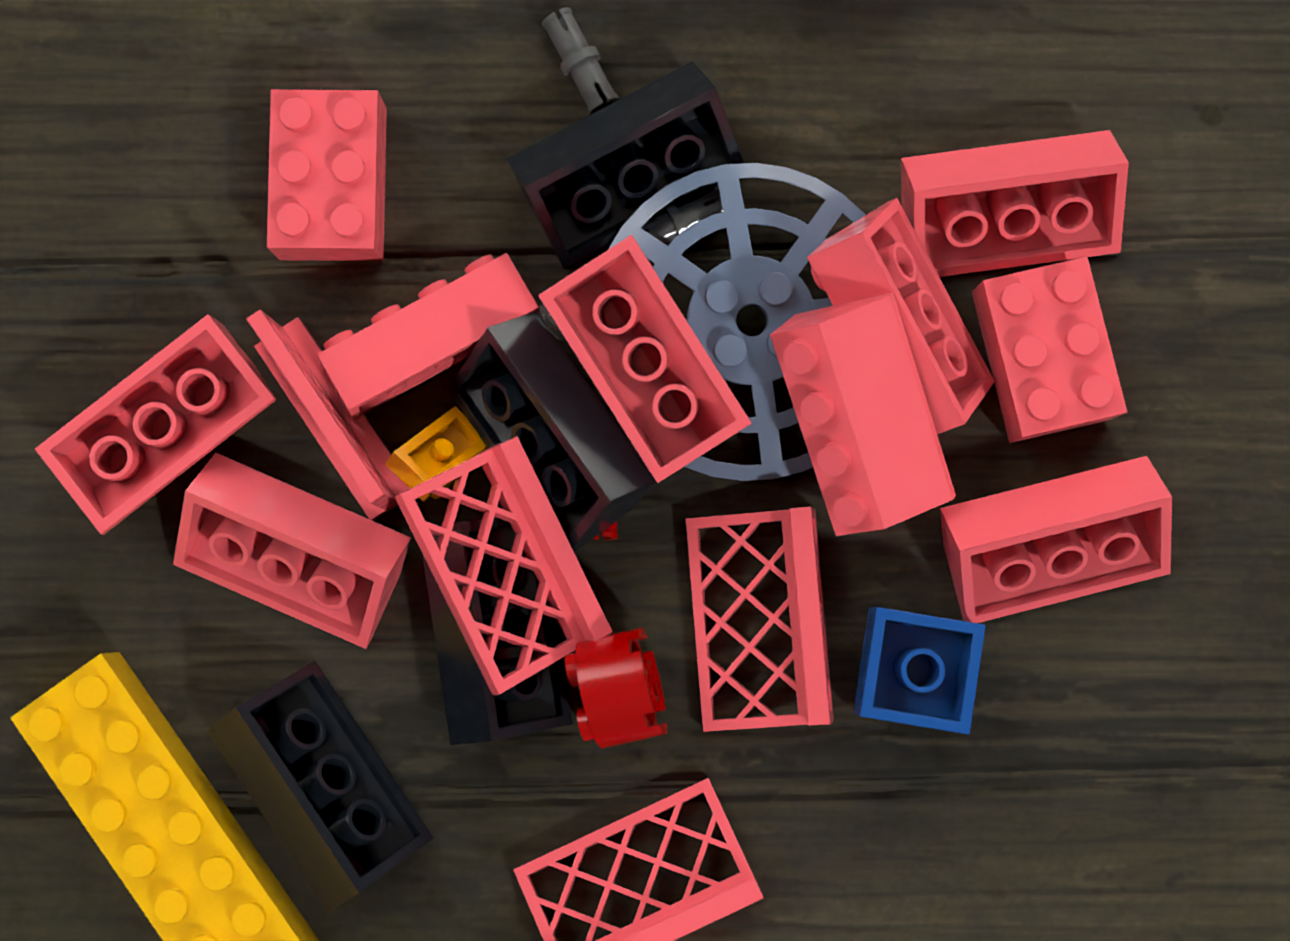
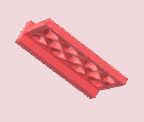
M261 309L246 318L261 342L254 346L367 517L375 521L398 506L394 496L410 488L385 465L392 454L366 415L363 414L354 420L351 419L318 359L317 354L322 352L303 321L297 317L282 327Z
M518 436L496 444L478 453V455L394 496L492 695H500L563 658L565 655L575 651L577 643L585 640L596 641L613 632ZM480 466L483 467L492 485L487 503L463 494L468 473ZM455 479L452 490L442 487V485ZM429 492L449 499L442 527L424 520L415 499ZM498 502H500L503 509L497 507ZM459 504L484 513L477 539L452 531ZM494 517L510 522L515 532L511 552L487 544ZM432 534H434V535H436V536H439V537H438L437 544H436V542H435V540H434ZM449 540L473 549L466 577L451 572L444 560ZM523 551L527 558L521 556ZM484 553L508 561L500 589L476 581ZM518 566L533 570L539 581L534 601L511 593ZM456 584L463 586L461 593ZM474 590L498 598L490 626L474 621L469 611ZM546 600H548L551 607L545 605ZM508 602L532 610L524 638L501 630ZM543 614L558 620L567 639L553 648L535 642ZM481 633L487 635L486 642L484 641ZM498 639L522 647L516 669L503 677L493 659ZM533 651L541 653V655L531 660Z
M810 506L789 508L788 510L686 519L703 732L831 724L834 721L815 508ZM782 522L783 545L770 560L746 541L761 523ZM750 524L741 536L730 527ZM721 527L736 540L717 564L701 552L699 529ZM741 546L765 565L746 589L723 570ZM783 554L785 556L786 574L775 565ZM702 561L712 569L704 580ZM770 570L787 583L788 598L775 613L751 594ZM717 575L741 594L722 617L705 604L704 590ZM746 599L769 618L751 642L727 623ZM788 607L791 627L780 619ZM706 614L716 622L709 633ZM774 624L778 625L792 637L793 651L779 667L755 647ZM721 628L745 647L727 670L716 663L709 653V643ZM750 652L774 672L756 695H753L731 676ZM793 660L795 680L784 672ZM711 668L721 676L713 687ZM779 677L796 691L797 714L777 715L760 701ZM727 681L750 702L736 718L715 719L713 696ZM754 706L766 715L746 717Z
M709 778L513 869L544 941H557L555 932L562 913L591 924L585 941H593L598 927L612 933L595 941H675L764 899ZM703 793L713 813L705 835L676 824L683 803ZM674 808L670 821L655 817ZM646 820L667 827L656 858L627 847L635 825ZM716 823H718L726 843L711 838ZM673 830L703 841L692 872L663 861ZM625 831L621 844L607 840ZM597 843L618 850L607 881L579 871L586 849ZM709 843L730 851L740 872L720 882L699 875L698 873ZM625 853L654 864L643 895L614 884ZM576 854L572 867L558 863ZM548 866L569 873L558 904L538 896L530 878L531 874ZM660 866L690 877L682 900L672 905L650 898ZM576 876L605 887L594 918L565 907ZM696 880L711 885L691 895ZM611 890L640 900L632 924L619 928L601 921ZM647 903L661 908V910L642 918ZM542 905L556 910L551 924Z

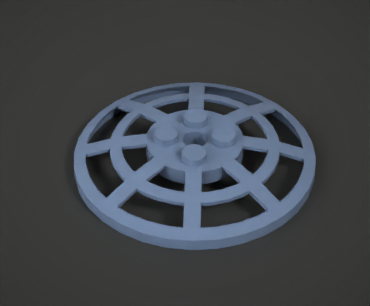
M761 163L725 164L694 172L665 186L645 201L620 228L609 247L610 249L625 238L633 235L647 259L654 263L653 268L662 283L669 273L693 290L686 319L724 380L734 384L751 385L755 417H748L752 424L739 432L757 433L761 464L739 465L718 462L700 456L684 466L685 468L711 477L752 481L777 479L804 472L813 467L809 453L782 461L779 429L798 423L794 407L777 413L773 381L782 378L783 374L770 334L795 314L833 306L829 298L813 300L808 287L798 275L809 261L807 257L827 239L825 237L842 213L853 223L866 215L844 194L815 177L787 167ZM761 178L786 182L811 191L825 201L809 224L778 211L757 208L745 209L739 179ZM717 182L723 209L722 213L711 215L691 225L675 237L668 246L642 229L656 212L675 198L700 186ZM748 225L774 227L798 237V239L781 262L768 257L753 256ZM726 228L731 259L719 264L708 274L681 256L686 249L701 238ZM745 306H755L765 315V328L757 336H747L737 327V314Z

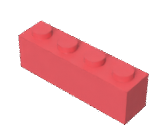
M507 253L496 259L492 255L483 256L465 268L466 275L449 284L445 279L436 281L421 290L418 294L420 299L402 309L398 304L389 306L371 318L373 324L355 334L352 330L343 331L324 343L325 350L317 354L318 359L352 420L468 358L487 327L535 311L538 314V305Z

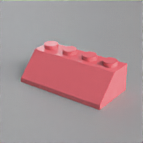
M1110 130L901 158V204L939 277L1078 259L1086 256L1093 257L1121 253L1129 162Z
M895 198L826 239L807 259L811 264V273L815 283L821 290L827 293L833 305L891 292L894 293L937 434L964 425L995 381L898 198Z
M633 235L625 238L538 295L657 483L752 424Z
M893 292L795 314L770 334L836 536L886 529L955 498V490Z
M207 314L41 443L35 450L98 532L104 535L276 401V398L255 364L225 326Z
M215 453L185 490L173 565L366 649L371 642L399 579L411 537Z
M1147 456L940 508L943 546L962 618L965 622L981 623L1171 574L1172 495Z

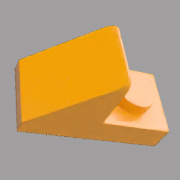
M455 406L395 450L385 465L405 485L412 488L478 455V453L488 449V447L467 417ZM455 479L442 485V487L449 489L454 484ZM429 492L419 498L424 502L429 497L439 499L441 496Z

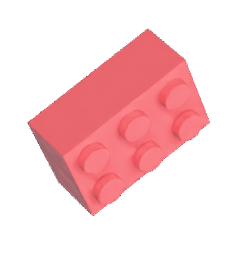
M271 89L267 248L279 260L384 261L387 108L378 90Z
M1087 256L983 280L971 292L992 376L995 381L994 384L1009 443L1111 420L1128 413Z

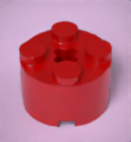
M642 627L607 635L596 641L585 640L576 644L575 653L565 655L568 680L572 687L579 686L584 707L577 709V722L583 741L595 739L601 749L661 736L667 733V723L657 725L656 712L666 710L665 699L653 650L642 653L638 640L648 638Z

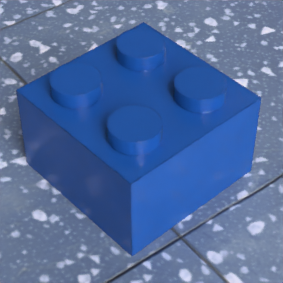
M869 607L853 713L860 717L970 734L986 625L880 607Z

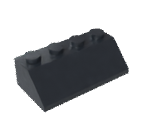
M693 61L507 158L530 208L563 268L610 245L620 228L633 213L665 186L697 171L725 164L744 163L716 87ZM717 182L700 186L675 198L656 212L649 220L664 214L663 209L672 204H675L677 207L682 206L718 188Z
M536 311L487 327L449 386L448 391L488 448L518 436L557 519L575 552L630 512L654 485L656 480Z
M494 518L487 544L511 552L515 532L510 522ZM482 519L455 522L452 531L477 539ZM432 534V536H433V538H434V540H435V542H436V544H437V541H438V537H439V536H436V535ZM449 540L444 556L449 570L466 577L473 549ZM523 551L521 556L527 558ZM422 553L450 745L495 741L573 724L563 658L500 695H492ZM484 553L476 581L500 589L508 561ZM518 566L511 593L534 601L539 585L534 571ZM456 584L461 593L463 586ZM474 590L469 605V611L474 621L490 626L498 598ZM546 600L545 605L551 607L548 600ZM508 602L501 630L524 638L532 610ZM542 615L536 643L551 648L560 644L557 619ZM481 633L484 641L486 642L487 635ZM498 639L493 659L503 677L516 669L522 647ZM533 651L531 660L541 655V653Z
M315 661L235 707L207 731L327 912L332 911L359 894L434 838Z

